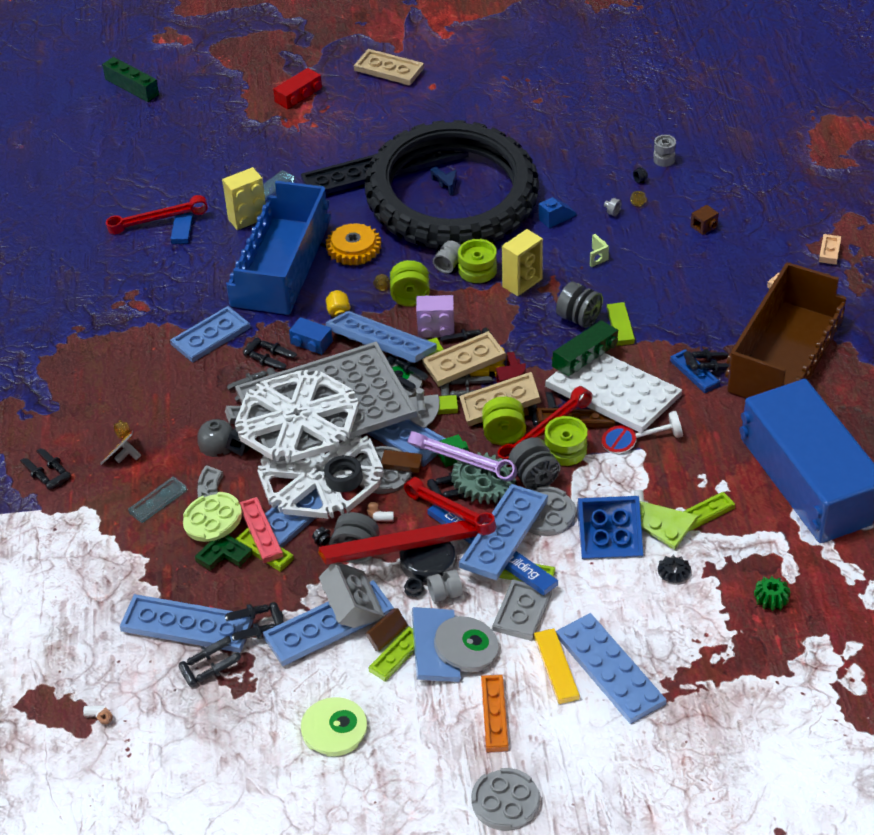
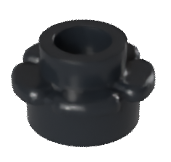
M638 167L633 171V178L636 183H645L648 173L642 167Z
M324 527L318 528L312 535L314 543L326 545L331 539V531Z
M410 578L404 585V592L408 596L418 597L424 591V585L420 579Z

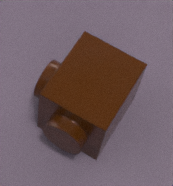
M705 205L691 214V227L704 235L718 226L719 213L710 206Z

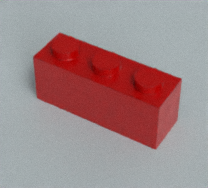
M306 68L273 88L274 101L286 109L291 108L322 88L321 75Z

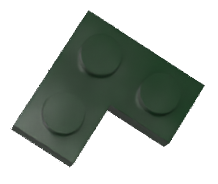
M226 535L223 538L209 542L195 556V561L210 571L224 558L240 567L253 555V551L245 544Z

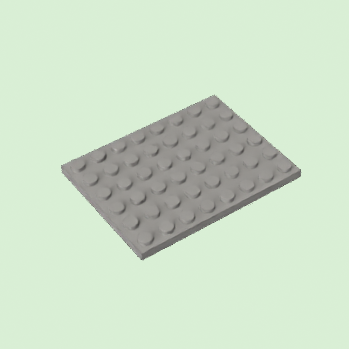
M377 342L235 386L236 393L241 403H243L246 392L249 394L250 389L257 391L256 384H260L261 381L303 370V375L305 370H308L309 375H313L315 371H318L319 376L321 371L353 389L355 398L358 399L359 409L350 437L346 436L347 439L417 417V410ZM297 384L286 385L274 390L292 400ZM321 386L317 389L314 400L338 393L326 386ZM254 405L250 410L248 418L268 414L271 411L261 405ZM340 412L323 418L338 427H344L348 413ZM280 430L258 436L260 443L267 448H272L276 444ZM302 431L297 450L304 451L308 448L321 446L323 442ZM275 456L273 460L268 458L271 464L286 460L285 456H281L279 461H276Z

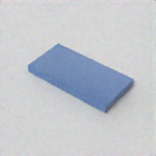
M227 306L172 338L170 343L193 363L251 327L248 321Z
M409 419L366 433L383 444L400 449L402 452L423 454L421 464L423 467L438 453L408 444L407 441L411 431L436 441L446 439L428 428L423 429L415 425Z
M314 489L296 504L298 508L320 509L323 506L317 489ZM279 505L265 513L277 542L282 548L316 517L286 515L283 512H279Z
M412 608L417 680L460 681V669L449 663H444L434 648V638L438 627L444 621L455 617L454 610Z

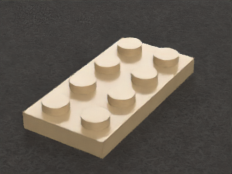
M368 49L354 65V71L405 85H411L424 69V63L371 49Z
M488 331L422 359V362L437 385L441 386L506 359V354Z
M532 372L461 395L460 400L468 427L483 422L482 409L491 399L504 396L512 397L520 401L523 408L540 403L541 399Z

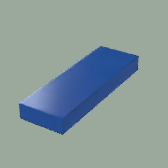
M188 212L175 216L171 244L189 243L194 213Z
M686 349L670 356V361L702 392L707 393L720 386V381L708 370L698 369L694 371L686 364L683 356L687 351Z

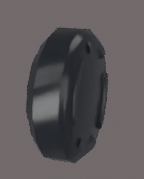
M451 542L399 552L400 566L405 575L410 578H418L421 582L425 583L428 576L435 574L443 576L444 572L453 570L456 563L455 548Z

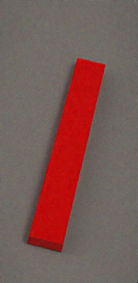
M463 520L319 547L318 553L324 563L328 565L476 537L478 533L474 524Z

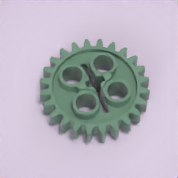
M487 452L484 455V457L498 462L503 460L502 458H499L498 460L495 459L496 455L489 457ZM459 460L454 464L451 475L454 488H459L458 493H465L464 498L472 497V502L475 499H479L480 504L483 500H486L487 504H490V500L497 503L498 498L501 500L511 484L515 485L516 482L515 478L512 481H503L494 472ZM509 464L501 468V476L507 477L512 473V467H508Z

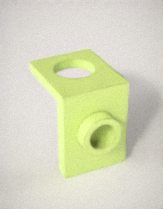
M596 234L592 235V249L594 251L590 252L591 267L605 262L609 258V246ZM599 254L601 257L594 261L595 256Z

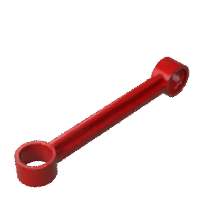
M196 195L190 199V202L125 218L117 215L111 216L106 220V226L110 234H119L126 227L188 212L202 215L208 209L207 201L204 196ZM196 203H203V204H204V205L201 206V207H194V206H193V205L196 204Z
M583 386L576 387L572 391L568 402L515 444H506L500 447L498 450L499 458L509 460V456H505L510 454L518 443L531 437L539 438L545 433L546 425L554 418L567 416L577 407L586 408L593 399L592 392Z
M417 477L411 478L404 484V490L410 498L417 500L420 497L474 524L477 533L480 535H489L497 528L495 517L492 513L484 512L478 514L426 488Z

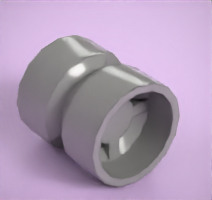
M660 135L655 138L653 160L658 166L667 167L674 164L676 139L674 137Z
M455 241L444 243L440 251L433 258L435 268L445 274L451 273L458 263V249L461 245Z
M456 569L444 572L443 576L435 574L427 577L428 590L434 603L446 600L447 596L454 598L463 595L461 580Z

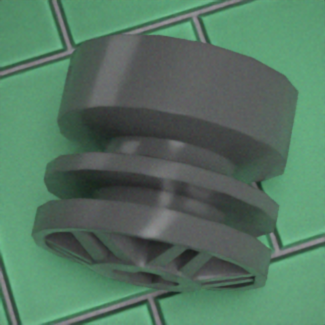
M569 282L558 298L556 313L566 320H573V323L588 328L599 316L603 304V296L601 293L590 288L586 289V286L577 282Z
M531 437L518 443L509 455V460L517 467V475L527 489L536 490L537 487L548 486L560 473L561 466L550 452L545 442L538 437Z

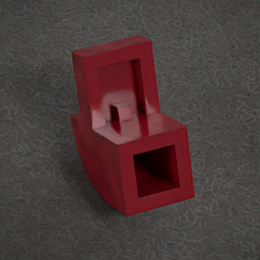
M508 352L507 366L496 368V382L499 383L526 374V364H520V359H516L515 353Z

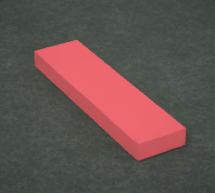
M255 497L239 502L242 508V516L263 563L282 558L283 552L258 498Z

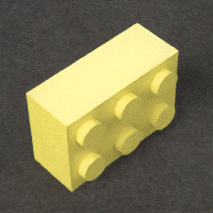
M252 167L222 179L228 220L237 230L257 223V217L261 215L262 207L266 204L263 179Z
M528 229L502 246V287L516 296L521 295L543 279V238Z

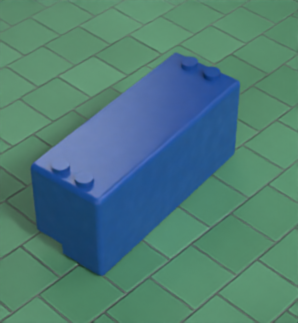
M275 181L276 196H267V202L262 207V213L257 217L255 227H252V234L250 238H247L245 249H242L239 261H236V267L231 272L230 280L228 283L226 282L231 307L289 315L329 226L331 214L327 213V210L329 209L330 202L326 200L325 187Z
M802 379L746 398L744 412L741 413L743 424L739 428L741 439L819 543H824L872 526L874 521V462L809 381Z

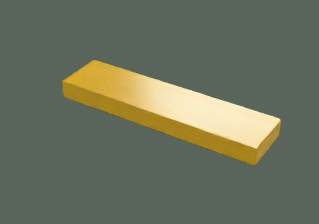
M555 628L535 632L534 639L558 704L579 700V692Z

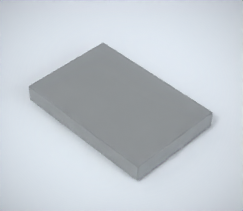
M512 579L492 625V631L533 641L534 633L537 632L552 595V590L543 596L526 583Z

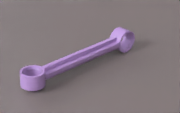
M411 431L407 441L408 444L423 450L427 449L494 472L501 480L506 482L512 481L517 475V467L507 459L498 462L433 440ZM506 464L511 465L512 473L507 477L501 476V468Z

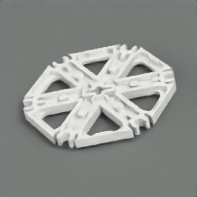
M303 370L261 381L260 384L257 383V391L250 389L249 394L246 392L235 421L240 441L271 460L275 456L276 461H279L281 456H285L286 462H289L290 459L291 462L335 450L336 447H340L339 440L346 442V436L350 437L359 409V402L355 398L353 389L320 371L318 376V371H315L313 375H309L308 370H305L303 375ZM297 384L292 400L274 390L286 385ZM321 386H326L338 393L314 400L316 391ZM254 405H261L271 411V413L247 419ZM340 412L348 413L344 427H338L323 418ZM280 430L276 444L272 448H267L255 440L257 436ZM302 431L323 442L321 446L308 448L304 451L297 450Z
M361 435L347 439L346 442L342 441L340 447H336L335 450L329 451L326 455L321 453L304 458L305 460L291 462L290 459L289 462L283 460L271 464L268 457L264 455L261 459L262 466H258L257 470L268 503L272 508L279 505V512H283L286 515L328 519L327 513H329L331 518H334V511H340L341 515L344 514V508L347 510V513L379 488L381 484L380 477H383L384 473L383 466L371 439L368 440V436L361 439ZM359 453H366L372 466L361 465L363 479L360 485L364 486V489L354 498L346 501L342 498L340 492L333 491L326 485L325 475L322 471L325 464L334 457L342 455L355 457ZM340 470L332 476L344 478L352 475L354 472L351 470ZM274 477L294 479L277 493L273 492L270 480ZM314 489H317L323 505L320 509L296 507L299 501Z

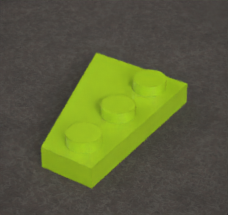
M640 501L641 529L674 550L698 519V515Z

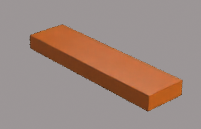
M503 675L481 676L486 752L508 751Z

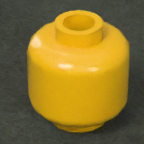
M335 290L326 297L327 311L332 317H337L350 311L351 307L346 293Z

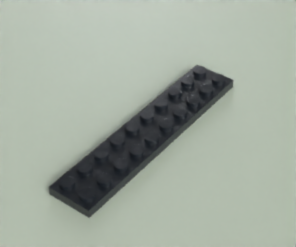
M441 151L426 154L406 164L395 176L469 157V152ZM374 155L302 173L301 180L307 185L325 187L326 195L365 185L366 170L369 168V163Z

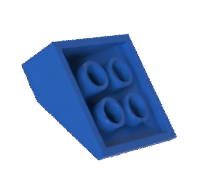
M639 496L578 498L577 515L582 559L643 556Z

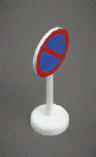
M672 411L669 413L670 424L649 429L642 433H635L631 428L622 425L609 428L602 436V445L610 453L621 454L634 447L636 438L667 429H672L674 436L680 438L683 437V432L677 412Z

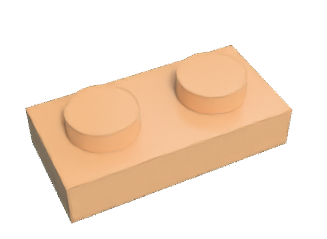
M823 235L819 262L837 265L841 236Z

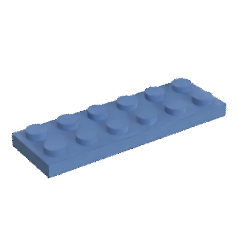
M350 311L326 322V326L331 327L335 334H341L350 340L362 342L363 345L377 342L382 351L388 352L395 357L404 358L411 363H415L435 352L437 347L436 343Z
M511 484L492 512L495 517L496 530L489 535L477 534L459 561V568L497 581L548 502V495Z
M373 580L369 583L386 616L394 607ZM328 601L262 633L263 638L281 665L285 666L375 622L356 628L343 626L337 622L335 613Z
M134 594L120 624L121 632L205 647L226 636H230L231 643L222 648V650L241 653L246 639L233 641L232 634L237 631L250 629L254 619L246 617L226 622L225 615L233 611Z
M591 613L556 631L559 641L629 724L666 705V698Z

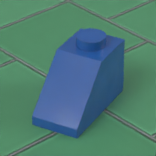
M554 197L539 203V220L548 228L577 215L571 207Z

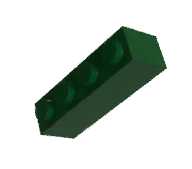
M115 57L102 64L105 80L146 102L159 95L157 79Z
M602 320L554 350L552 367L569 377L611 348H614L618 343L619 330Z

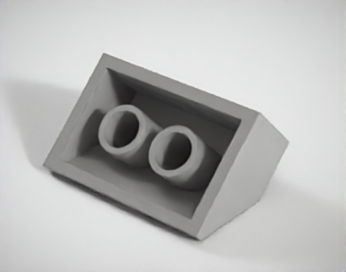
M333 563L320 575L319 579L322 589L328 597L329 605L332 607L339 624L356 628L381 620L385 616L364 571L342 563Z

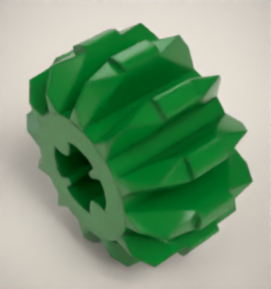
M773 576L770 579L763 577L761 581L757 582L754 590L757 605H763V609L771 608L772 612L775 608L781 610L783 606H787L791 593L787 582H782L781 577L774 579Z

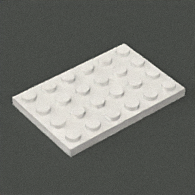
M605 353L569 377L560 371H556L545 383V387L570 398L572 391L576 387H585L593 394V399L587 406L588 408L640 433L682 396V389Z

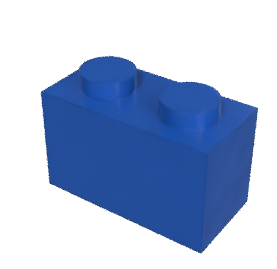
M301 317L289 330L290 343L292 345L321 355L333 342L331 327Z

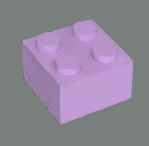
M453 295L417 296L418 337L439 338L454 334Z

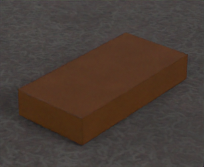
M384 450L381 464L383 469L419 473L423 454Z
M394 608L365 634L375 651H380L403 631L408 624L399 609Z

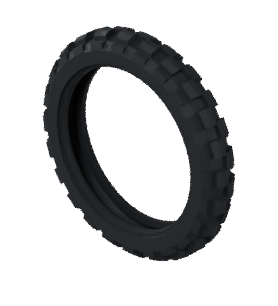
M444 120L433 121L430 125L423 123L412 127L411 131H402L395 135L393 140L390 139L380 147L379 152L375 153L371 159L365 175L367 203L370 210L374 212L376 219L397 237L401 238L404 236V239L418 246L422 243L427 248L439 250L447 241H455L461 245L472 239H483L493 243L502 239L504 234H511L531 214L532 208L536 205L539 189L538 172L533 159L517 141L510 136L506 137L505 133L495 128L488 129L485 124L476 122L468 124L464 120H454L453 122H445ZM441 151H463L481 155L498 164L508 174L513 186L507 197L489 211L467 218L447 219L424 215L409 208L395 195L391 188V183L401 168L418 157Z

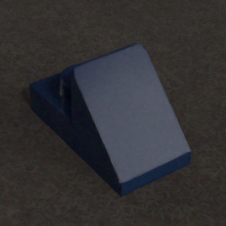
M437 167L430 169L431 179L433 181L437 180L441 187H448L449 195L452 196L457 183V170L445 174Z

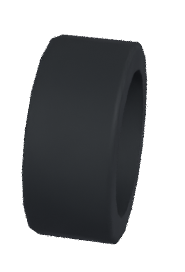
M342 455L330 459L325 464L324 475L326 485L331 490L348 492L361 484L363 479L360 462L356 458ZM340 470H351L354 472L352 475L344 478L332 476Z

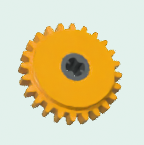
M365 224L342 225L339 228L337 227L335 231H331V235H328V239H326L328 256H331L332 260L336 259L337 263L340 262L343 265L365 264V262L371 261L372 258H376V254H379V249H381L379 233H376V229H371V226H366Z

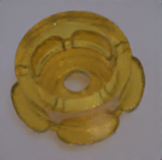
M635 191L630 197V202L635 206H642L647 201L645 193L642 191Z
M384 274L377 275L373 285H375L376 289L384 291L390 287L389 277Z
M118 420V423L114 424V431L118 438L126 437L130 433L127 422Z

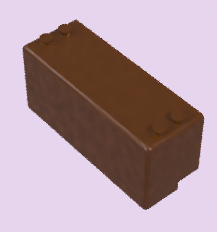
M785 263L727 358L726 363L730 365L725 374V378H728V392L748 398L802 379L809 381L843 321L846 297L837 294L838 277L796 264Z

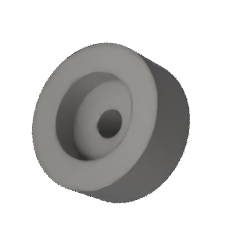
M616 198L611 199L610 202L606 200L604 203L607 213L612 216H616L622 206V201Z

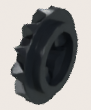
M673 554L671 557L665 556L663 560H659L657 570L659 576L665 581L679 583L685 581L690 576L691 566H689L688 560H683L682 556L679 558L675 557ZM672 565L676 566V573H674Z

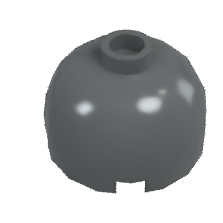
M212 419L202 424L197 434V443L200 451L206 456L218 457L217 454L223 453L226 455L231 452V450L225 447L229 434L233 430L232 426L221 419Z

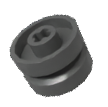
M355 512L344 513L339 516L329 544L333 545L379 536V526L373 519L364 514ZM371 557L349 560L346 562L355 564L365 563L369 561Z

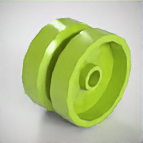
M472 239L461 244L458 249V268L461 278L472 283H483L494 278L497 273V250L494 244L483 239Z
M407 260L399 262L390 271V295L397 304L413 307L417 306V296H429V272L422 263Z
M504 396L491 399L484 405L482 420L484 436L488 441L497 445L513 444L525 435L524 408L520 401Z
M571 416L554 418L546 425L545 444L560 465L570 466L584 459L587 454V427L580 419Z

